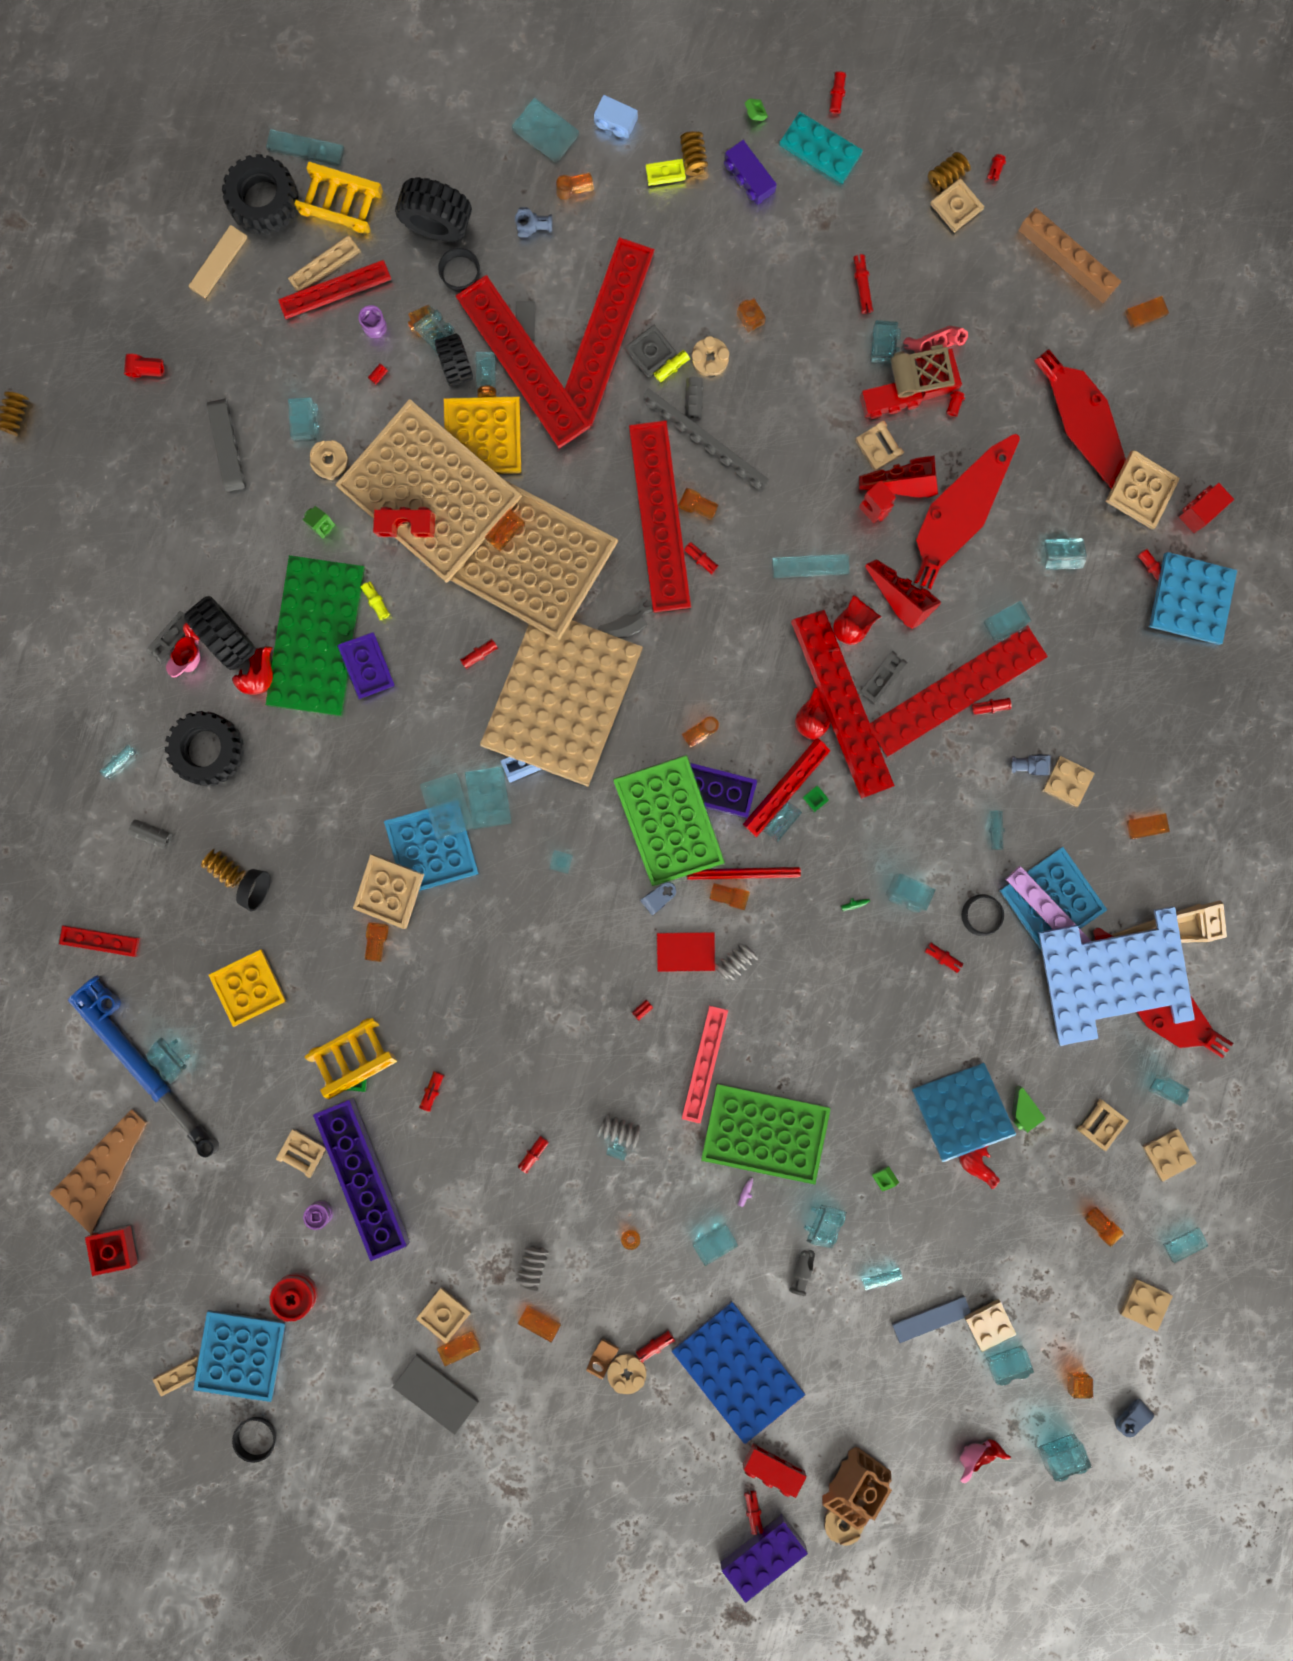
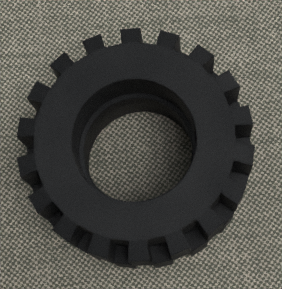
M455 333L435 340V347L448 385L453 387L472 381L473 373L461 337Z

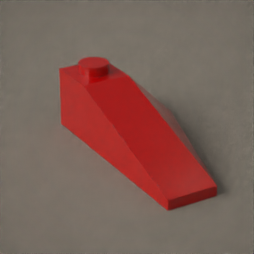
M935 455L911 459L909 464L903 466L895 464L892 469L887 471L880 469L859 476V489L869 491L882 480L893 494L919 498H929L938 495Z
M877 559L867 563L865 566L896 615L911 629L922 624L942 603L923 587L918 589L911 584L912 580L900 578L894 569Z

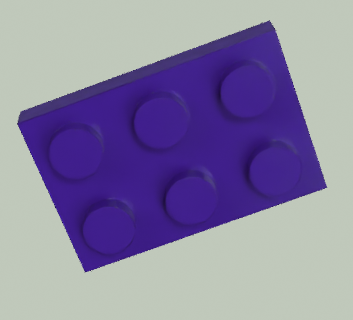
M374 632L337 645L358 700L395 686Z

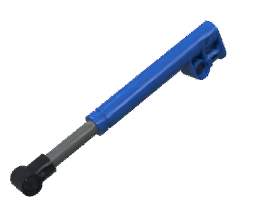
M98 975L91 978L68 999V1002L144 1090L151 1095V1098L155 1102L159 1101L188 1134L186 1137L196 1147L198 1155L205 1158L216 1153L219 1148L218 1141L210 1137L201 1125H197L169 1093L171 1091L169 1086L165 1085L162 1078L109 1018L120 1007V998L112 994L108 988H105L99 982L100 977ZM108 998L112 1001L111 1008H108L106 1005ZM205 1143H209L211 1145L210 1152H207L205 1150Z

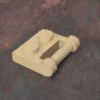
M885 421L880 422L855 439L874 471L904 454L903 449L898 447L888 431V425ZM878 432H881L891 448L892 454L888 455L876 435Z
M1099 1099L1096 1103L1097 1106L1082 1126L1079 1125L1076 1130L1102 1150L1107 1151L1129 1120L1106 1102ZM1102 1111H1107L1108 1113L1094 1132H1089V1128Z
M292 1129L276 1160L286 1162L305 1173V1176L311 1178L326 1151V1147L296 1129ZM288 1150L311 1162L310 1166L287 1155Z

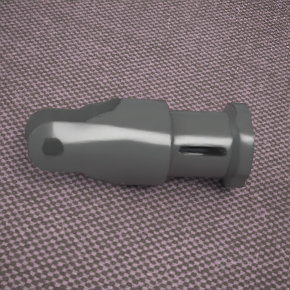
M803 1250L800 1253L793 1274L795 1276L793 1285L789 1289L791 1293L806 1296L807 1282L811 1279L814 1266V1251Z

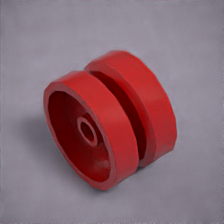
M291 1273L284 1276L271 1291L270 1307L272 1312L284 1321L302 1319L313 1308L317 1300V1287L314 1281L303 1273Z

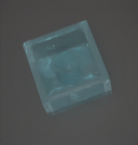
M900 873L894 875L885 896L890 897L889 901L894 904L907 905L906 909L914 913H920V911H927L936 889Z
M1074 1433L1037 1447L1045 1469L1055 1482L1066 1481L1069 1479V1476L1084 1474L1087 1472V1469L1092 1468L1084 1445Z

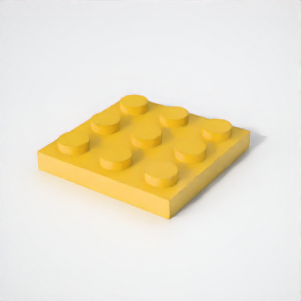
M262 949L209 974V978L233 1027L287 1001Z

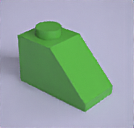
M316 506L313 509H308L302 519L322 539L335 526L330 517Z
M1018 1085L1015 1088L1012 1116L1015 1119L1013 1123L1019 1131L1023 1130L1028 1133L1046 1118L1024 1088Z

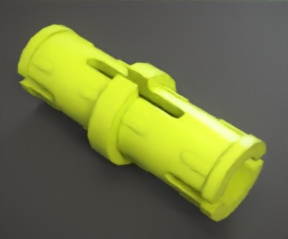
M682 350L671 360L668 359L666 364L653 373L655 378L662 383L672 373L678 372L677 369L689 361L690 357Z
M371 581L363 584L361 589L369 601V606L373 607L379 620L387 618L390 613L382 601V596L378 595Z

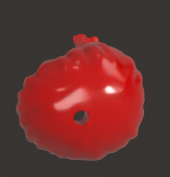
M853 595L848 607L836 618L833 624L834 634L844 644H858L865 638L873 623L881 618V615L863 603L857 596Z
M272 647L256 648L255 654L249 658L248 673L246 675L242 674V669H240L239 674L232 677L233 684L239 691L249 695H257L267 691L273 679L270 664Z
M817 688L813 689L811 698L800 708L795 718L797 731L808 739L820 738L830 725L829 716Z
M988 1146L958 1157L961 1166L966 1172L986 1182L991 1189L996 1188L1000 1179L983 1163L982 1159L983 1156L991 1158L987 1151Z

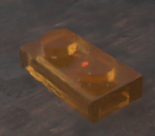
M1162 296L1125 311L1132 329L1169 314Z
M509 510L486 535L485 539L500 552L525 525V522L513 511Z
M1166 813L1127 821L1130 839L1170 832Z
M527 1305L518 1321L520 1326L551 1343L561 1326V1323Z
M474 1331L437 1347L444 1366H448L481 1350Z

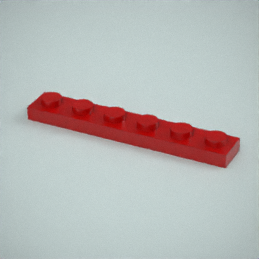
M381 260L280 298L278 301L285 319L387 282L391 280L385 261Z
M817 738L742 824L752 835L757 837L829 754L831 750L822 740Z

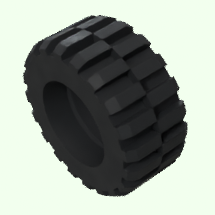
M256 154V157L248 155L245 156L246 159L243 161L241 159L237 160V165L231 166L228 169L229 175L226 174L223 181L225 184L222 185V192L224 194L222 197L231 216L239 226L242 225L243 229L248 232L252 229L254 234H260L261 231L264 234H271L270 231L275 230V232L280 231L282 225L286 227L289 224V218H294L296 214L294 209L297 210L295 201L299 198L297 187L287 167H284L282 162L274 160L269 155L266 158L262 154ZM267 182L277 186L275 197L267 205L252 207L245 204L246 193L253 185Z
M415 177L409 178L402 184L395 213L402 224H405L408 229H412L417 234H422L424 237H430L437 241L455 242L463 238L466 233L472 207L469 199H466V196L459 193L457 189L451 188L450 185L440 183L437 180H430V178Z
M205 596L185 613L184 619L189 627L227 669H237L255 654L256 648L247 635L211 596Z
M196 711V714H186L185 719L179 718L176 721L178 725L170 728L169 731L172 734L170 737L166 736L165 740L169 742L168 747H165V753L169 754V757L166 759L168 764L172 765L171 769L173 772L179 774V777L183 780L201 786L218 785L220 781H227L229 775L233 776L237 772L234 769L236 766L240 767L242 763L239 759L240 756H244V750L241 749L244 743L243 739L239 737V730L229 720L213 712ZM210 731L219 737L221 744L220 754L212 764L205 767L198 766L190 759V743L200 732Z

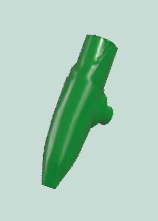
M850 898L851 902L841 905L842 912L864 906L870 902V899L854 901V898Z

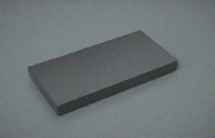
M419 1355L414 1357L392 1387L454 1435L479 1402Z

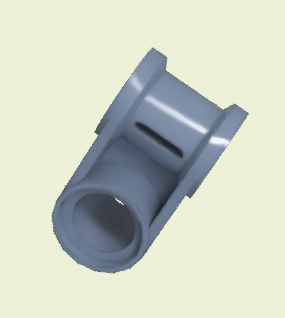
M665 882L640 901L649 913L654 915L675 896L676 887L671 882ZM664 886H666V887H670V886H671V887L673 888V889L671 890L672 895H670V896H669V894L664 895V894H663V892H664V888H663V887H664Z
M1136 1399L1116 1419V1428L1124 1436L1134 1437L1144 1426L1153 1420L1154 1413L1141 1399Z

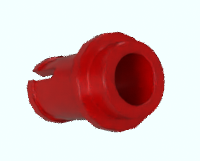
M995 154L992 157V165L987 175L988 179L992 180L994 176V181L999 180L1002 167L1006 164V157L1004 155Z
M954 391L950 395L951 401L946 411L949 416L958 417L962 401H965L964 393Z

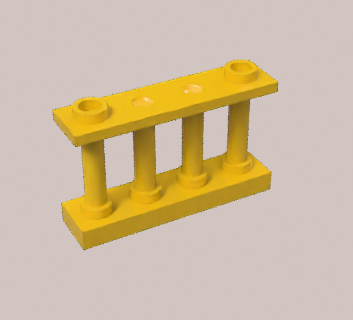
M308 162L306 169L312 180L305 201H295L298 212L306 217L311 215L353 228L358 233H370L371 229L365 220L372 199L382 197L383 189L381 184ZM325 181L330 185L322 208L313 206L312 202L318 183ZM342 186L347 189V193L339 214L330 211L336 188ZM357 191L365 194L358 219L347 216L354 194Z
M367 1018L361 1021L359 1026L321 1047L311 1049L304 1056L306 1060L312 1063L315 1061L326 1083L325 1087L320 1089L323 1097L331 1099L397 1062L394 1054L383 1050L373 1028L379 1026L378 1021L373 1018ZM367 1033L377 1054L376 1058L370 1062L366 1060L356 1039ZM348 1042L360 1064L359 1068L354 1071L349 1070L339 1048ZM333 1052L343 1073L342 1077L336 1081L332 1079L322 1058Z

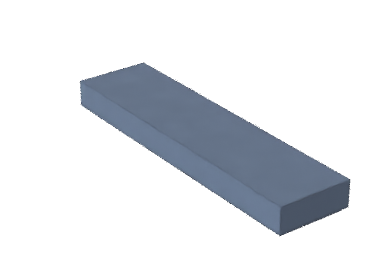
M963 1295L894 1322L892 1326L899 1343L961 1320L964 1316L970 1314L971 1311Z

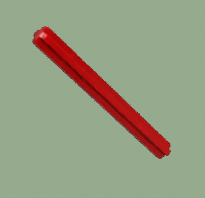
M800 867L705 869L687 875V879L794 878L801 876Z

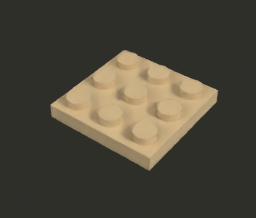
M1133 450L1130 451L1106 502L1148 528L1155 529L1180 478Z
M371 854L353 909L406 929L424 874Z

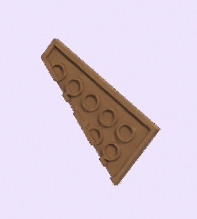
M134 1108L49 1193L90 1234L94 1232L96 1224L102 1216L104 1208L123 1173V1169L129 1161L131 1153L147 1124V1121Z

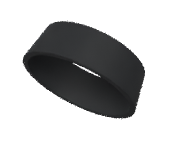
M453 248L441 257L438 272L443 282L450 289L463 291L478 280L480 271L479 261L470 250ZM455 257H466L477 268L476 277L465 286H453L444 279L445 265Z
M251 869L243 876L236 894V901L240 906L252 912L262 904L270 885L269 873ZM255 883V887H254V889H253V891H252V893H251V895H250V897H249L251 888H252L253 884Z
M978 894L968 899L962 908V921L966 929L972 934L988 936L995 933L1003 924L1004 909L994 897ZM990 898L999 905L1002 917L999 926L995 930L980 932L971 926L968 919V910L977 899Z
M249 1418L235 1429L232 1437L233 1449L237 1456L246 1462H261L269 1457L274 1449L276 1431L271 1422L265 1418ZM259 1421L271 1430L273 1444L268 1451L256 1455L248 1453L243 1449L240 1444L239 1434L246 1422Z

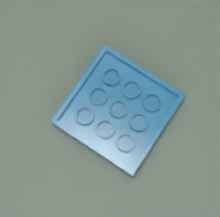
M1170 552L1164 553L1149 627L1217 645L1223 644L1237 570Z
M458 800L384 821L395 863L424 874L419 891L479 874Z
M1064 847L1059 848L1026 871L1080 929L1107 911ZM1007 884L999 890L1041 950L1038 932L1052 930V928L1010 884Z
M985 1063L912 1089L942 1162L1016 1136V1132Z
M208 1310L193 1390L271 1402L286 1322Z

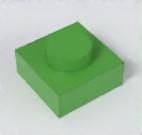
M749 98L745 102L747 113L752 120L764 121L768 117L761 100Z
M889 1166L876 1171L872 1175L882 1192L897 1186L899 1183Z

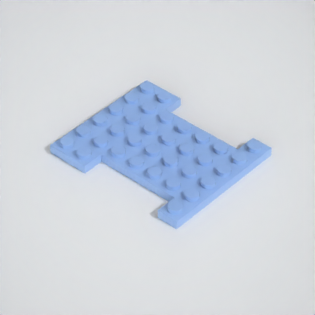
M1174 906L1154 910L1157 929L1081 943L1078 925L1038 932L1058 1044L1060 1046L1099 1039L1095 1020L1171 1006L1172 1018L1175 1024L1195 1020Z

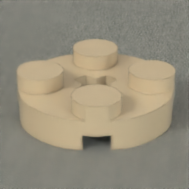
M708 336L697 342L692 350L693 367L703 376H717L728 365L729 351L727 346L717 338ZM706 354H714L715 360L713 361L710 359L709 361H707Z
M333 440L320 441L310 451L311 468L318 476L328 480H333L342 475L349 463L344 447ZM332 455L333 462L326 464L325 456L330 457Z
M631 1353L617 1355L608 1367L607 1377L609 1384L617 1393L632 1394L637 1392L644 1386L646 1379L644 1362L642 1363L640 1358ZM624 1369H628L629 1372L632 1371L633 1374L630 1375V1378L621 1375L624 1373Z
M828 1510L825 1513L824 1527L830 1540L843 1546L857 1542L861 1537L864 1527L856 1530L849 1524H847L846 1529L843 1526L839 1527L843 1519Z

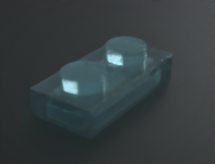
M476 352L477 392H496V356L494 352Z
M787 801L763 831L778 842L802 812Z
M1198 1227L1163 1244L1173 1263L1209 1246Z

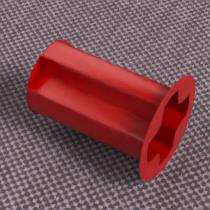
M379 363L367 378L376 385L388 370Z
M645 1000L631 1013L639 1021L653 1007Z

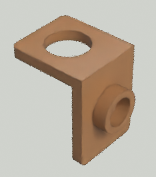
M602 1339L592 1354L586 1371L603 1379L609 1364L619 1348ZM593 1364L601 1366L602 1371H596L593 1368Z

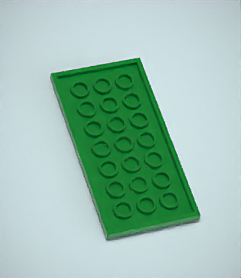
M289 555L271 666L273 679L267 691L265 705L342 716L349 675L337 645L353 640L355 637L362 592L361 586L363 585L365 573L364 566Z

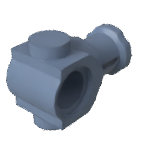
M520 207L515 215V223L519 237H528L532 233H536L537 230L552 232V214H549V216H537L536 213H532L527 207ZM527 220L528 223L522 225L520 221Z
M1032 754L1028 758L1012 756V773L1028 771L1031 775H1050L1051 755Z

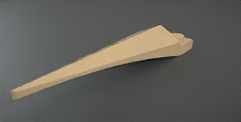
M1220 900L1204 905L1197 904L1176 912L1181 943L1210 942L1227 937L1224 905ZM1154 919L1112 934V936L1116 937L1157 929L1156 921Z

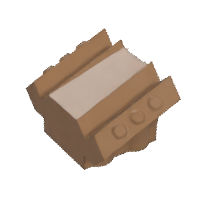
M855 1447L848 1451V1459L841 1463L840 1470L835 1479L829 1483V1492L822 1495V1505L856 1530H859L866 1526L869 1519L875 1521L892 1491L889 1488V1484L892 1481L891 1471L860 1448Z

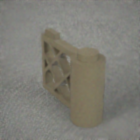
M943 345L932 346L929 351L906 354L904 351L893 354V357L890 359L898 397H908L918 392L954 386L955 384L947 347L943 348ZM935 355H944L945 361L942 365L932 360ZM922 358L927 363L921 369L915 365L914 359ZM929 363L939 369L934 377L925 371ZM940 371H943L948 375L949 381L941 382L936 377ZM922 374L931 379L928 385L920 386L919 378Z

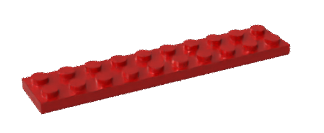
M620 237L618 238L565 386V390L590 426H593L655 249Z
M485 275L457 294V300L557 447L560 449L590 428L589 423L488 276Z
M667 420L629 425L653 613L691 608Z
M825 610L793 619L791 621L861 799L894 787L895 785L877 740L870 729V722Z
M1027 625L869 723L870 729L887 758L1048 656Z

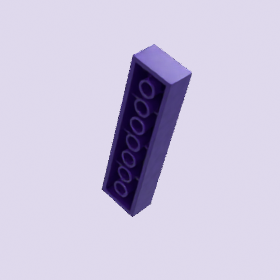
M354 1098L313 1114L370 1262L407 1247L410 1243Z

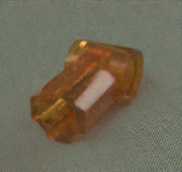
M590 173L572 177L561 175L556 181V194L562 200H567L572 195L594 191L593 179ZM561 186H567L568 189H562Z
M686 488L678 507L686 512H694L712 521L718 504L701 497L697 491Z
M706 717L703 721L684 732L682 736L689 747L692 748L715 734L719 729L718 720L714 717ZM713 721L716 727L714 730L708 731L705 728V723Z
M714 883L709 899L745 910L750 892Z
M368 922L365 960L382 962L384 942H386L388 936V924Z
M1097 1207L1091 1209L1084 1218L1110 1247L1125 1234Z

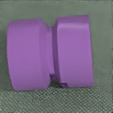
M374 305L365 306L360 310L358 319L364 333L370 338L382 337L387 330V323L382 311Z
M315 1201L304 1212L303 1220L305 1225L312 1230L322 1229L331 1221L333 1207L327 1201Z

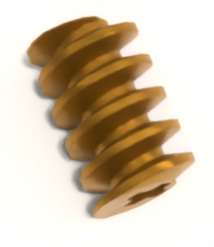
M691 131L680 136L684 167L686 168L685 174L688 176H699L705 172L704 168L708 166V162L704 161L707 159V155L703 154L706 148L703 147L705 142L701 139L703 137L702 132Z
M955 152L952 156L946 158V161L936 166L934 170L928 172V180L931 186L937 192H940V187L943 190L947 189V184L952 185L953 180H959V175L964 176L965 171H971L970 164L963 154Z
M7 391L4 392V396L7 399H2L1 401L5 406H0V411L2 412L0 413V430L17 436L18 433L13 429L20 428L16 421H23V419L18 414H25L20 408L27 407L23 400H29V398L19 393Z
M212 849L203 859L201 867L207 868L208 873L213 872V877H219V882H225L226 887H235L241 881L246 871L243 870L239 873V865L233 868V860L226 863L228 856L220 858L222 851L215 854V849Z

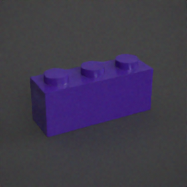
M744 140L725 152V167L728 171L733 172L737 183L740 186L743 185L751 201L754 200L758 205L775 193L776 182Z

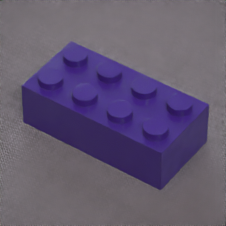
M690 763L706 809L745 819L748 818L758 780Z
M783 1514L764 1527L763 1533L759 1534L758 1532L757 1535H754L720 1562L722 1573L745 1603L808 1554L805 1543Z

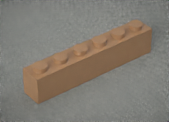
M1037 208L1028 215L1019 228V231L1102 303L1109 298L1122 282Z

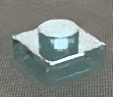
M554 850L549 869L568 874L573 855Z
M614 1143L613 1146H608L606 1155L625 1161L627 1151L624 1150L625 1147Z

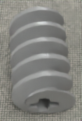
M739 943L740 951L734 948V956L728 953V961L723 958L721 959L723 966L715 964L717 971L728 983V978L735 980L734 973L741 975L740 968L747 970L745 963L753 965L751 958L758 960L757 956L747 945Z
M608 1114L603 1119L597 1137L604 1133V1139L606 1140L610 1135L611 1142L618 1138V1145L626 1141V1147L628 1148L632 1143L634 1150L640 1135V1126L637 1125L633 1129V1124L630 1122L626 1127L625 1120L618 1124V1118L615 1117L611 1121V1115Z
M531 1246V1248L524 1249L529 1255L522 1256V1259L527 1262L520 1263L524 1271H518L522 1278H517L516 1282L526 1289L538 1291L539 1288L536 1285L540 1284L539 1278L543 1275L540 1270H543L545 1267L542 1262H546L547 1257L545 1255L549 1251L541 1247Z

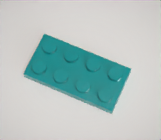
M800 111L779 144L782 148L841 184L844 183L863 152L861 148Z

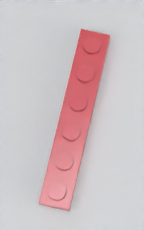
M709 1005L682 1114V1119L701 1124L728 1014L726 1009Z

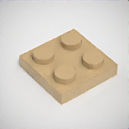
M961 178L932 200L930 204L954 233L984 209L983 204Z
M1059 756L1042 791L1074 807H1079L1095 773Z
M1177 1128L1142 1146L1162 1182L1197 1164Z
M1135 1278L1120 1314L1158 1332L1173 1295Z
M441 1287L416 1320L444 1343H447L470 1315L471 1310Z
M999 1299L964 1316L981 1352L1017 1335Z

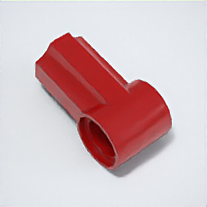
M137 354L125 355L124 375L134 378H140L142 375L162 377L164 374L162 359L144 358Z

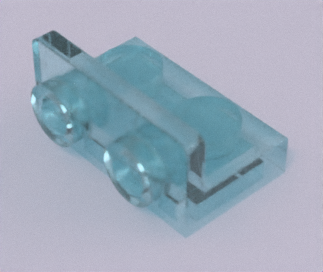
M429 306L427 307L428 314L414 324V329L437 352L435 340L452 335L455 330L449 322L446 323L443 320V316L437 309L434 310Z
M1083 538L1045 540L1044 547L1047 558L1045 569H1079L1084 567L1087 554Z

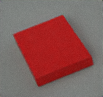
M715 932L657 933V972L715 971Z

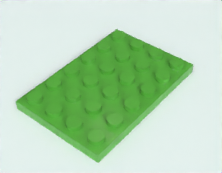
M687 754L613 779L652 886L725 863Z
M717 1084L701 1161L815 1185L831 1108Z

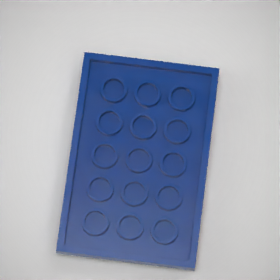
M733 1301L728 1303L671 1350L744 1444L749 1442L805 1396V1392Z

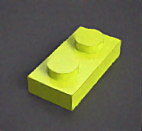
M683 159L646 164L648 186L686 179Z

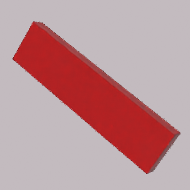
M62 925L59 944L136 957L140 938Z

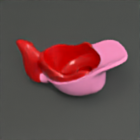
M185 623L183 626L185 637L177 641L166 665L167 673L174 678L183 672L194 671L200 661L198 647L200 639L189 627L188 623Z
M988 1439L983 1444L974 1443L965 1446V1450L960 1456V1461L965 1468L960 1481L962 1483L968 1482L973 1472L979 1471L981 1466L991 1463L997 1457L1009 1460L1011 1456L1006 1454L1000 1444L993 1439Z

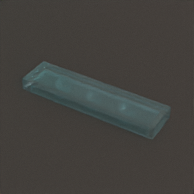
M271 129L266 145L269 151L340 166L344 152L343 145Z
M849 554L772 559L773 578L846 575L850 573Z

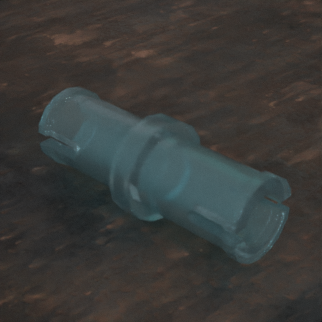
M126 745L116 756L113 755L111 761L100 770L102 776L109 780L115 772L125 767V763L136 754V751L130 745Z
M991 811V828L989 829L992 837L991 850H1003V833L1005 832V828H1003V811Z
M897 1268L885 1273L881 1271L878 1272V1275L863 1278L862 1283L865 1291L880 1286L883 1288L887 1287V1284L901 1281L903 1277L900 1269Z

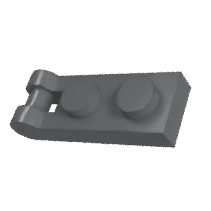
M182 611L177 613L146 650L151 656L154 655L160 664H163L168 659L177 641L185 637L183 626L187 622ZM160 645L164 647L162 652L158 650Z
M894 651L889 654L860 691L861 694L874 704L908 663L904 659L901 660L897 657V653ZM891 662L897 666L895 669L889 666Z

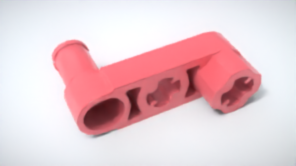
M950 325L922 336V338L913 339L907 337L903 344L905 349L913 350L915 353L929 351L932 346L943 345V348L954 344L961 346L965 344L968 332L964 328Z

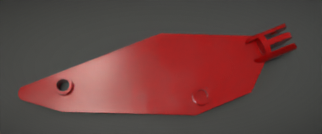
M1047 349L1034 362L1050 381L1066 435L1112 489L1126 458L1108 400L1084 371L1064 367L1052 351Z
M1013 434L991 446L930 505L916 538L922 563L914 583L918 584L926 568L920 585L924 587L927 584L933 571L927 586L931 590L940 568L984 526L1020 441L1018 434ZM1000 455L1004 457L1003 462L999 460Z
M1099 927L1093 931L1095 940L1114 937ZM1192 997L1191 1002L1195 1019L1192 1021L1175 1024L1172 1018L1171 1006L1137 1012L1149 1029L1179 1048L1204 1046L1223 1059L1225 1055L1211 1045L1214 1044L1225 1052H1228L1229 1049L1215 1040L1216 1037L1230 1046L1234 1044L1213 1030Z

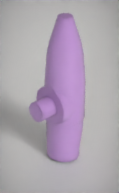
M750 1178L745 1184L737 1205L744 1207L747 1198H752L750 1191L753 1178Z

